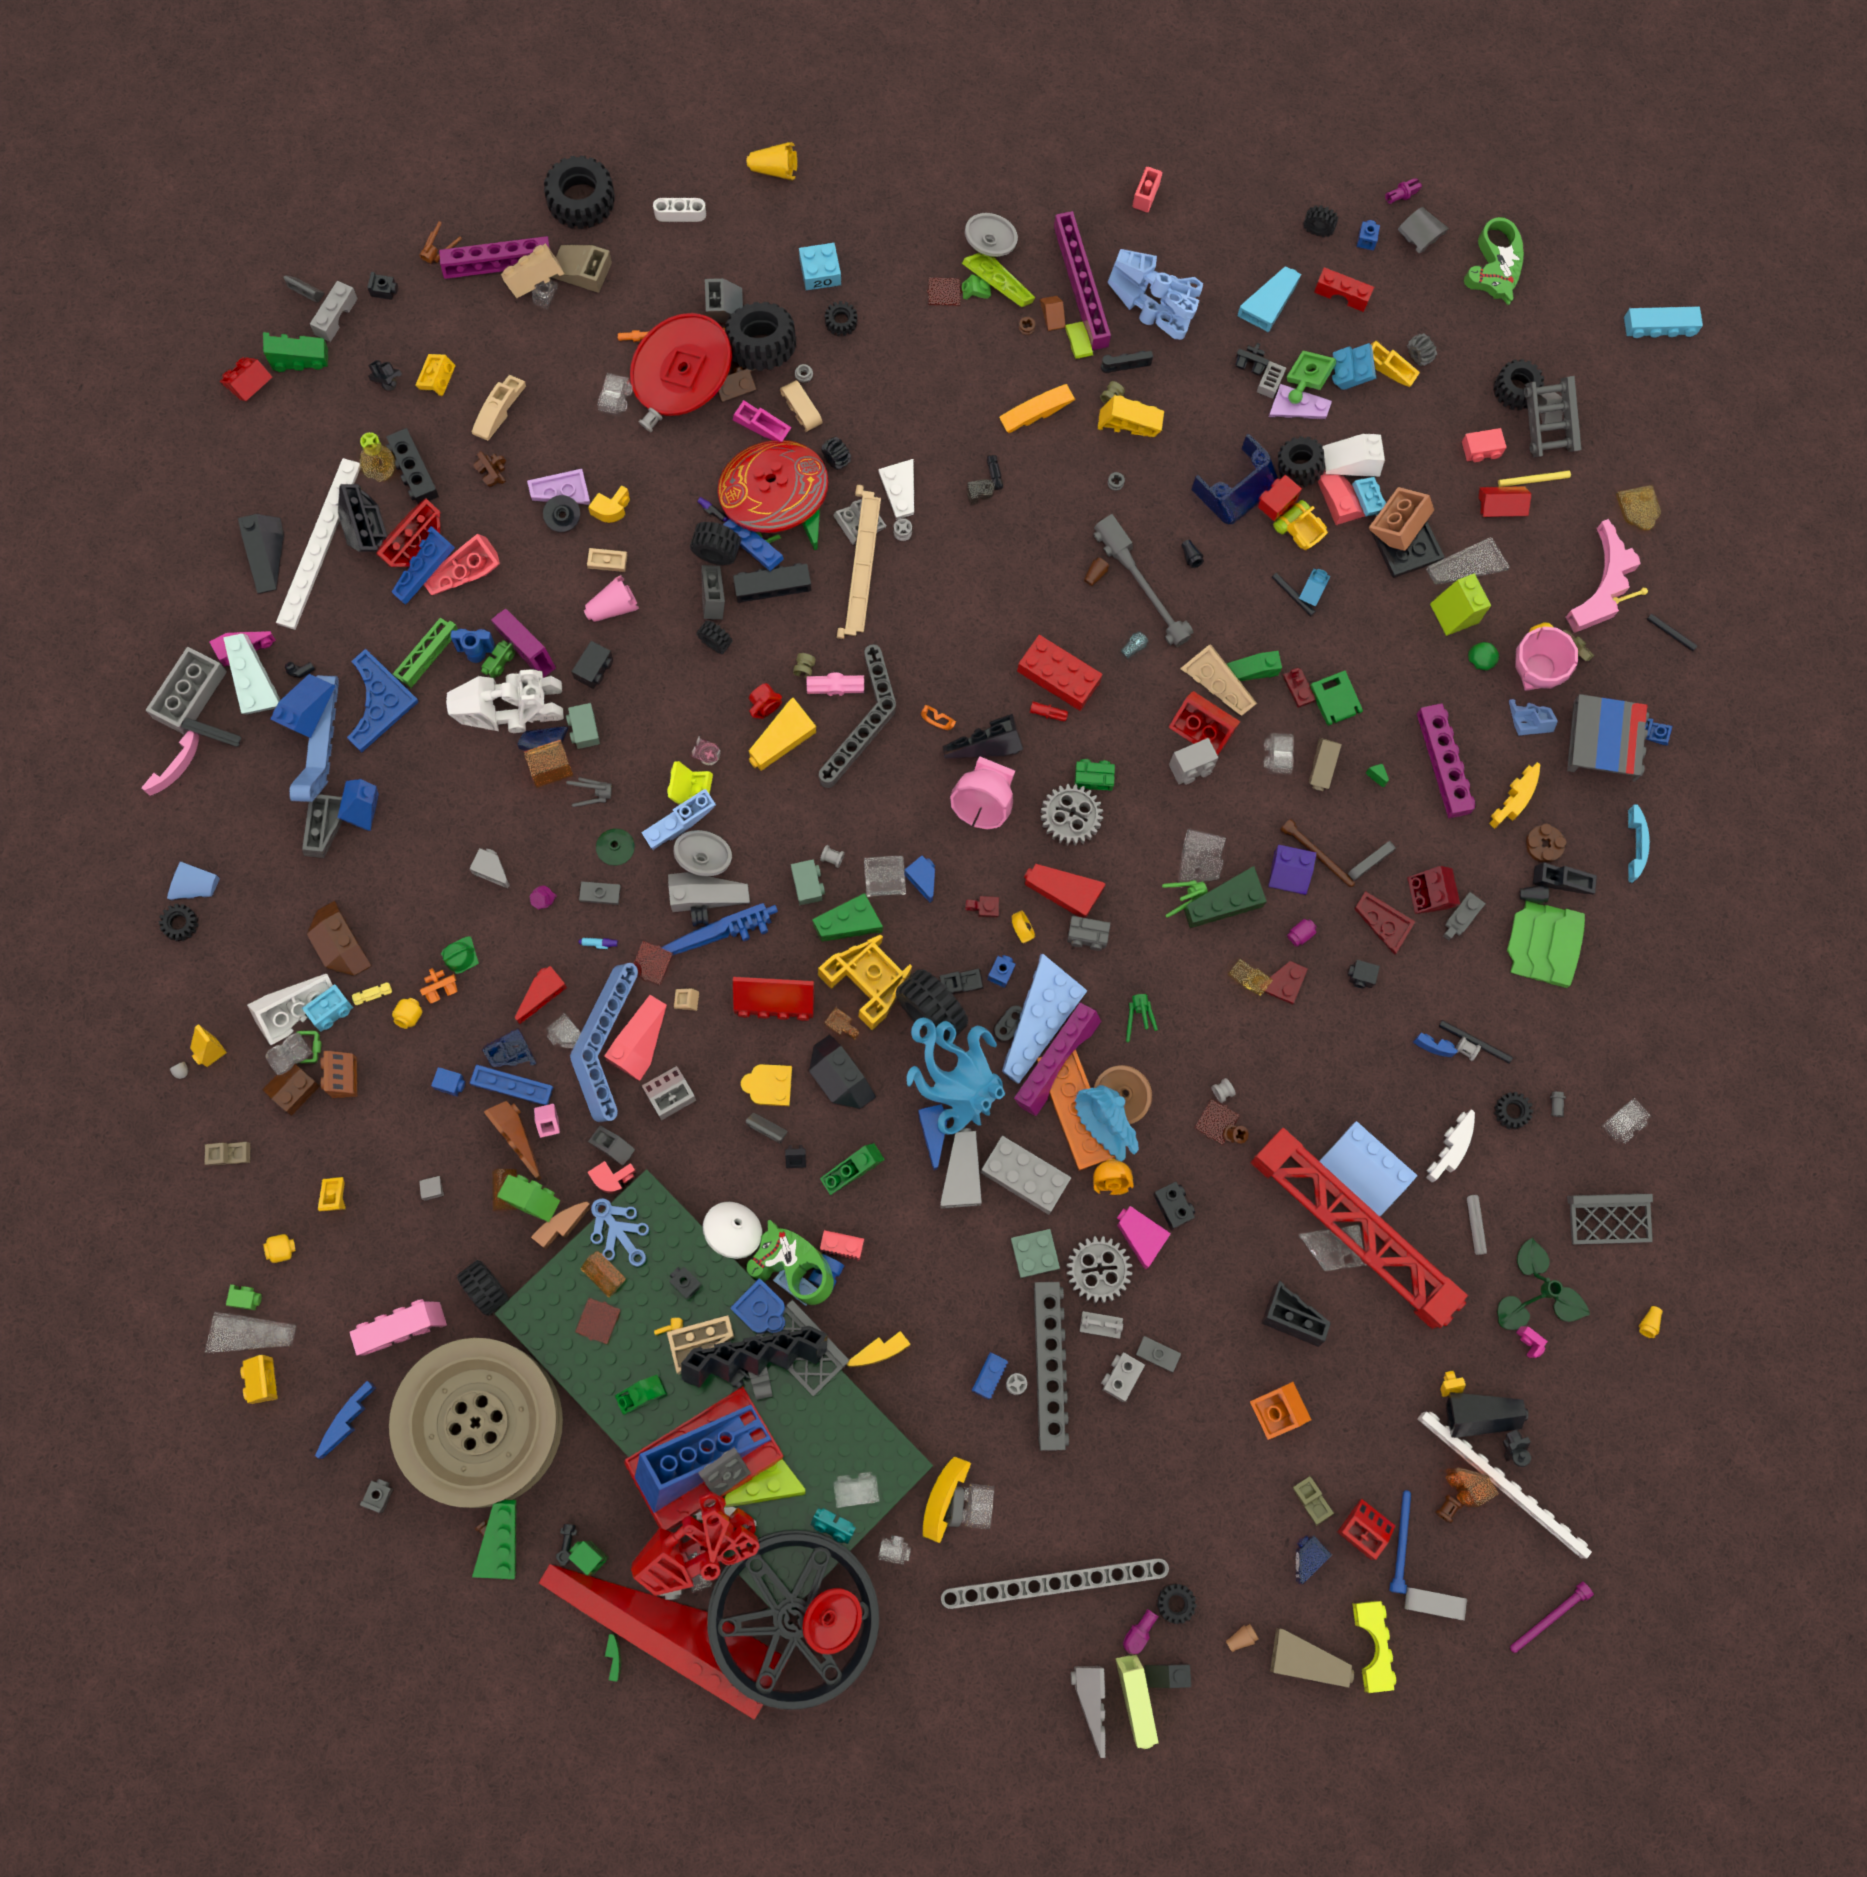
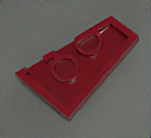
M1366 891L1354 908L1394 955L1398 952L1415 924L1414 920Z

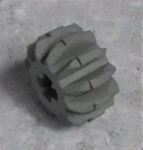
M1424 333L1411 338L1407 345L1408 353L1411 355L1414 363H1418L1419 366L1431 363L1437 355L1436 346L1433 344L1434 341H1431L1430 337Z

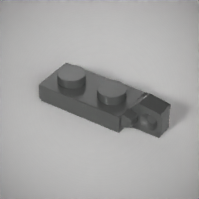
M1469 892L1447 920L1445 926L1449 929L1443 937L1449 941L1455 933L1460 936L1486 903Z

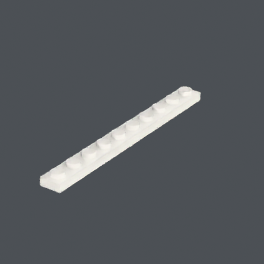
M342 459L276 621L277 625L296 630L340 521L338 515L340 484L355 483L361 468L360 463Z
M1421 1413L1418 1417L1421 1423L1576 1555L1586 1559L1592 1552L1587 1548L1588 1544L1585 1541L1571 1535V1530L1566 1525L1558 1524L1554 1520L1555 1517L1552 1513L1538 1507V1502L1533 1497L1525 1496L1521 1492L1522 1489L1519 1485L1505 1479V1474L1500 1469L1491 1467L1488 1464L1489 1460L1482 1454L1478 1453L1477 1455L1471 1450L1473 1447L1467 1441L1452 1438L1449 1426L1444 1427L1434 1413Z

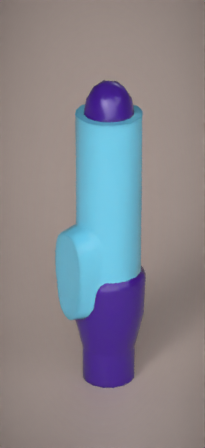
M582 938L579 940V944L608 949V947L612 946L617 947L618 940Z

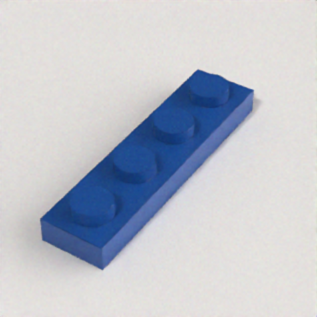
M730 519L723 524L740 536V546L769 571L784 560L783 555L756 532L742 528Z
M479 1065L475 1066L470 1084L473 1086L544 1106L549 1104L554 1088L551 1085Z

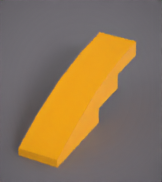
M1064 384L1022 403L999 418L1006 431L1011 433L1023 425L1028 426L1041 417L1043 419L1049 417L1073 402L1075 398L1068 385Z

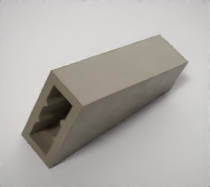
M1276 1628L1270 1672L1349 1687L1350 1683L1353 1682L1354 1670H1352V1665L1286 1630Z

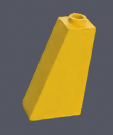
M794 698L790 699L749 750V761L754 768L758 767L762 771L816 733L815 724Z

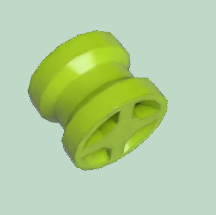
M369 432L361 437L360 443L366 454L376 455L381 451L382 446L376 434Z

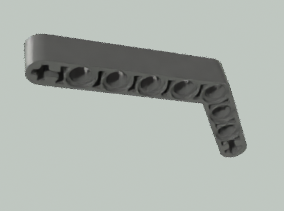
M869 645L864 651L865 664L876 705L820 769L819 782L825 788H831L837 783L895 714L896 702L882 651L877 645ZM870 654L876 656V662L873 663V658ZM874 671H881L882 674H881V675H875V674H873V672H874ZM885 688L887 689V691L881 693L878 691V689ZM890 705L892 708L890 710L883 709V706ZM878 719L880 722L873 724L871 720ZM867 733L868 736L866 738H861L859 734ZM855 747L856 750L854 752H849L847 748ZM843 761L844 765L837 766L835 762ZM831 774V779H824V776L828 777Z

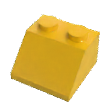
M258 1355L244 1360L243 1367H241L242 1379H245L243 1396L247 1403L255 1404L278 1399L273 1358Z

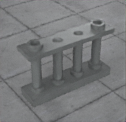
M1575 376L1561 378V382L1556 385L1536 387V382L1525 384L1524 396L1527 398L1531 437L1529 449L1533 457L1543 456L1542 450L1566 447L1568 452L1581 450ZM1553 392L1562 393L1561 403L1538 406L1537 395ZM1558 410L1564 412L1563 421L1540 424L1539 413ZM1564 428L1566 433L1565 440L1541 442V432Z

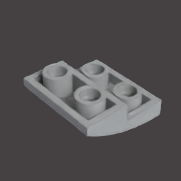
M862 499L852 502L850 507L838 510L833 515L852 545L857 542ZM880 516L878 518L877 532L886 528V524Z

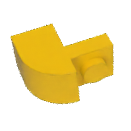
M621 486L612 499L598 493L588 507L590 515L608 523L622 519L625 516L624 507L628 505L630 500L628 489Z

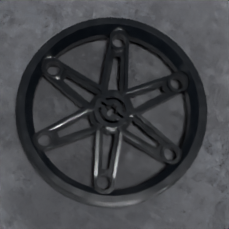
M782 1530L758 1538L760 1548L757 1554L733 1565H725L715 1582L707 1615L708 1636L712 1653L725 1677L737 1690L748 1698L778 1709L792 1710L814 1707L835 1698L845 1691L866 1667L873 1653L879 1628V1607L875 1589L869 1575L858 1559L846 1547L828 1536L807 1530ZM802 1546L814 1549L791 1592L761 1557L766 1552L782 1547ZM819 1551L826 1553V1559L822 1563L814 1560L815 1554ZM830 1556L837 1560L853 1578L861 1597L859 1603L863 1607V1626L860 1640L852 1657L841 1671L831 1654H823L825 1661L820 1663L800 1639L804 1635L803 1615L799 1609L805 1614L811 1602L816 1598ZM753 1559L762 1561V1566L759 1570H752L750 1568V1562ZM747 1567L770 1608L723 1617L724 1604L728 1592L739 1573ZM813 1568L817 1570L808 1599L804 1601L797 1598ZM764 1574H767L786 1598L778 1605L761 1578ZM787 1609L794 1616L797 1614L799 1615L797 1616V1621L800 1626L799 1628L796 1625V1623L794 1624L793 1621H791L790 1623L788 1622L790 1618ZM782 1615L786 1627L782 1624ZM773 1616L774 1626L741 1627V1622ZM732 1621L735 1624L734 1629L731 1632L724 1631L722 1628L724 1622ZM772 1635L756 1681L744 1673L734 1661L728 1650L725 1637ZM781 1635L789 1639V1642L775 1669H772L769 1665ZM795 1646L801 1650L826 1681L819 1686L801 1691L773 1689ZM830 1667L837 1670L833 1678L825 1676V1671ZM765 1675L772 1678L769 1686L760 1684V1679Z

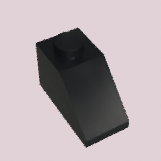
M1190 1664L1144 1665L1148 1688L1191 1687Z

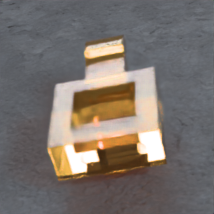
M835 1008L824 1022V1025L839 1036L845 1032L856 1040L860 1034L859 1030L850 1025L852 1018L838 1008Z

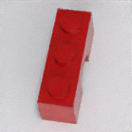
M1324 267L1314 293L1329 299L1333 295L1344 296L1348 300L1347 306L1364 312L1374 287Z

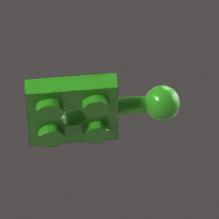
M1302 351L1287 376L1288 382L1298 384L1296 389L1290 391L1288 400L1292 404L1300 403L1305 387L1321 390L1336 365V359Z

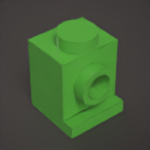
M230 1284L226 1305L256 1310V1306H259L261 1303L262 1294L253 1292L254 1288L241 1286V1290H239V1286Z

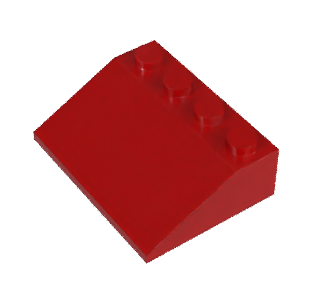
M733 977L734 1014H738V1017L748 1018L750 1015H758V1018L768 1019L769 1016H777L781 1020L797 1017V1020L808 1021L809 1018H813L814 981Z

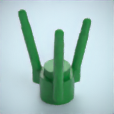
M1138 994L1132 996V1002L1129 1003L1130 1010L1126 1042L1130 1041L1134 1010H1136V1013H1142L1145 1029H1148L1146 1015L1148 1011L1154 1030H1158L1151 1009V1003L1148 1001V995Z

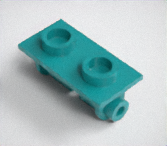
M818 1508L810 1525L820 1533L831 1535L837 1542L848 1544L856 1527L852 1526L853 1523L840 1517L836 1524L833 1522L835 1514L824 1508L822 1510Z

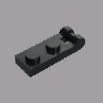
M1139 351L1135 354H1122L1117 357L1105 355L1102 359L1101 371L1110 373L1151 366L1153 360L1152 351Z

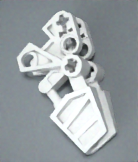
M521 670L519 674L507 675L506 683L496 684L494 678L478 676L447 692L448 714L463 725L499 731V724L508 723L509 732L521 733L526 731L525 723L527 721L533 723L536 720L546 722L564 719L562 707L552 702L544 704V695L560 694L562 692V682L552 676L543 678L542 671ZM502 697L503 700L518 706V709L495 711L493 700Z

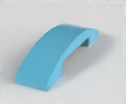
M1633 805L1628 810V828L1636 829V859L1628 864L1629 882L1631 883L1641 875L1646 865L1650 843L1647 822L1638 805Z

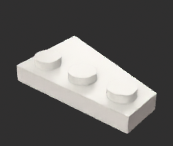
M913 459L878 469L896 520L914 515Z

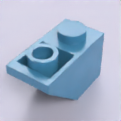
M1313 569L1299 599L1316 606L1330 578L1327 572L1321 569Z

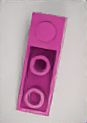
M270 631L225 633L209 642L219 661L225 667L230 666L223 637L245 634L249 637L255 651L260 648L270 647L272 642L276 640Z

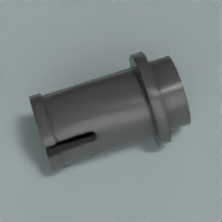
M1552 1092V1096H1550V1099H1552L1551 1116L1564 1117V1099H1566V1096H1564V1092Z

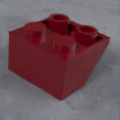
M1438 866L1407 877L1415 914L1447 910L1460 905L1452 868Z

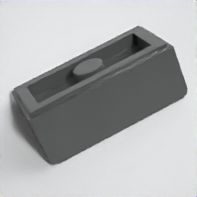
M287 275L283 277L288 288L316 303L325 294L296 277Z
M752 1113L746 1120L748 1127L779 1144L783 1142L788 1133L787 1130L756 1113Z

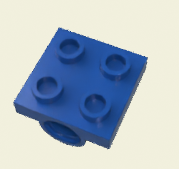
M451 630V639L457 652H465L470 662L479 663L483 661L486 653H492L496 647L491 633L486 630Z

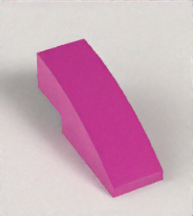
M744 400L733 416V421L770 440L782 442L791 429L790 426L764 409L759 408L758 410Z

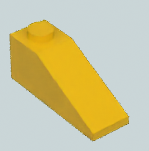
M199 1024L195 1027L190 1047L194 1053L192 1057L198 1065L203 1064L208 1067L227 1052L215 1036Z

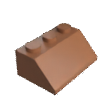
M1398 487L1370 525V531L1389 547L1406 551L1434 511L1430 495Z

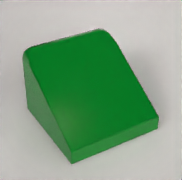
M1383 764L1369 767L1366 771V774L1381 787H1385L1389 781Z

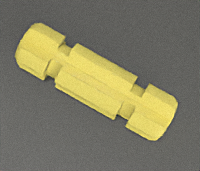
M387 982L381 984V987L375 986L366 989L361 994L360 992L352 995V999L355 1005H360L365 1000L368 1002L382 997V994L384 996L391 994L392 988Z

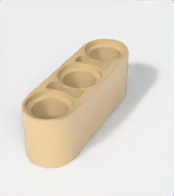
M797 380L780 388L782 397L785 396L787 399L786 403L796 413L795 417L801 425L803 424L805 432L823 423L817 409Z

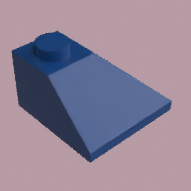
M362 779L346 781L337 818L371 831L379 796L377 787Z

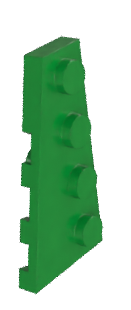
M505 1499L493 1504L472 1577L515 1579L516 1500Z

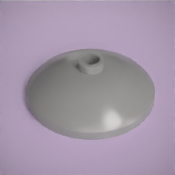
M980 213L974 215L968 220L965 227V237L968 243L976 251L987 256L998 257L1007 255L1014 250L1018 241V235L1014 226L1008 220L996 214Z
M695 830L682 834L676 840L673 850L674 857L679 865L690 873L699 876H714L724 872L729 867L732 859V852L728 844L721 837L707 831Z

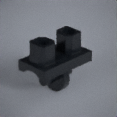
M1257 343L1255 348L1248 345L1247 351L1238 349L1236 367L1245 370L1247 362H1251L1254 364L1251 373L1260 376L1264 368H1267L1269 360L1263 358L1265 351L1260 350V344Z
M375 360L368 365L372 372L368 376L370 381L381 383L382 388L386 391H392L396 388L397 381L395 377L402 375L399 369H393L390 362L381 363L380 360Z
M1518 1429L1507 1433V1439L1503 1441L1506 1449L1504 1454L1506 1462L1510 1461L1512 1457L1515 1465L1526 1467L1531 1461V1455L1527 1451L1531 1443L1529 1438H1522Z

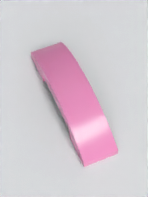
M188 731L179 742L183 750L160 777L153 773L143 785L142 789L151 796L162 791L181 776L195 755L199 735L192 731Z

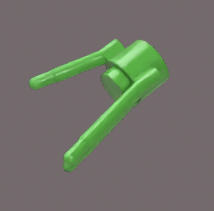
M1196 880L1190 882L1163 884V888L1190 886L1187 890L1188 894L1181 897L1180 901L1189 898L1191 900L1166 914V917L1168 918L1178 913L1187 904L1208 893L1205 883H1197Z

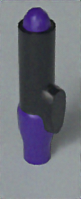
M702 497L698 499L697 502L702 505L703 510L716 516L722 522L728 521L727 515L713 506L712 503L704 500Z

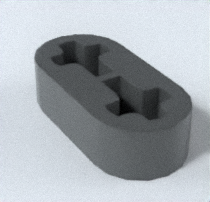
M956 1486L945 1514V1522L948 1523L947 1526L959 1527L962 1522L964 1489L961 1486Z

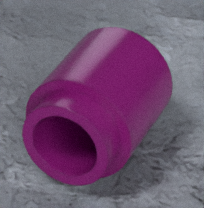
M1303 919L1289 930L1290 933L1287 937L1294 946L1298 947L1316 934L1315 929L1317 927L1310 919L1308 921Z

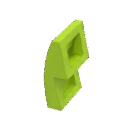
M1078 322L1065 325L1075 359L1092 356L1093 351L1084 323Z

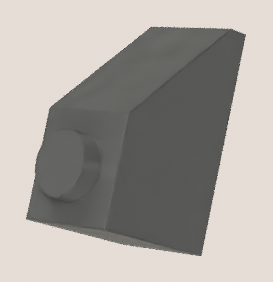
M602 1126L598 1127L588 1141L622 1166L630 1159L631 1154L635 1150L621 1137Z

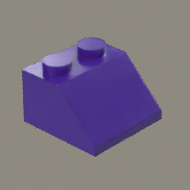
M1278 845L1274 851L1268 887L1306 895L1314 870L1316 852Z

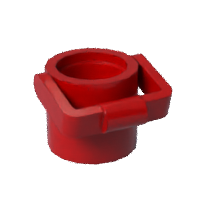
M768 683L760 685L749 696V700L753 704V707L749 710L751 716L764 719L780 707L782 696L775 693Z

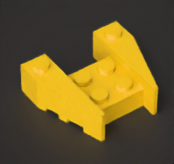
M882 935L831 956L818 968V976L831 989L847 975L871 999L859 1010L858 1015L871 1030L887 1017L897 999L895 993L897 987L909 977L912 966L909 965L901 971L878 947L882 943Z

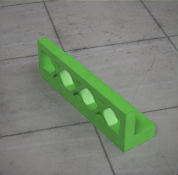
M440 618L392 675L412 688L452 640L451 630H458L456 624L451 621L446 622ZM443 624L445 627L437 635V629ZM428 640H433L430 643V645L425 649V643ZM417 654H421L413 664V657ZM409 668L403 677L399 675L403 669Z

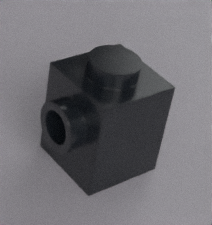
M1356 960L1353 965L1350 964L1347 976H1350L1349 982L1354 983L1353 986L1357 988H1372L1376 984L1380 966Z

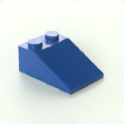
M311 674L307 675L278 702L271 720L311 738L335 685Z

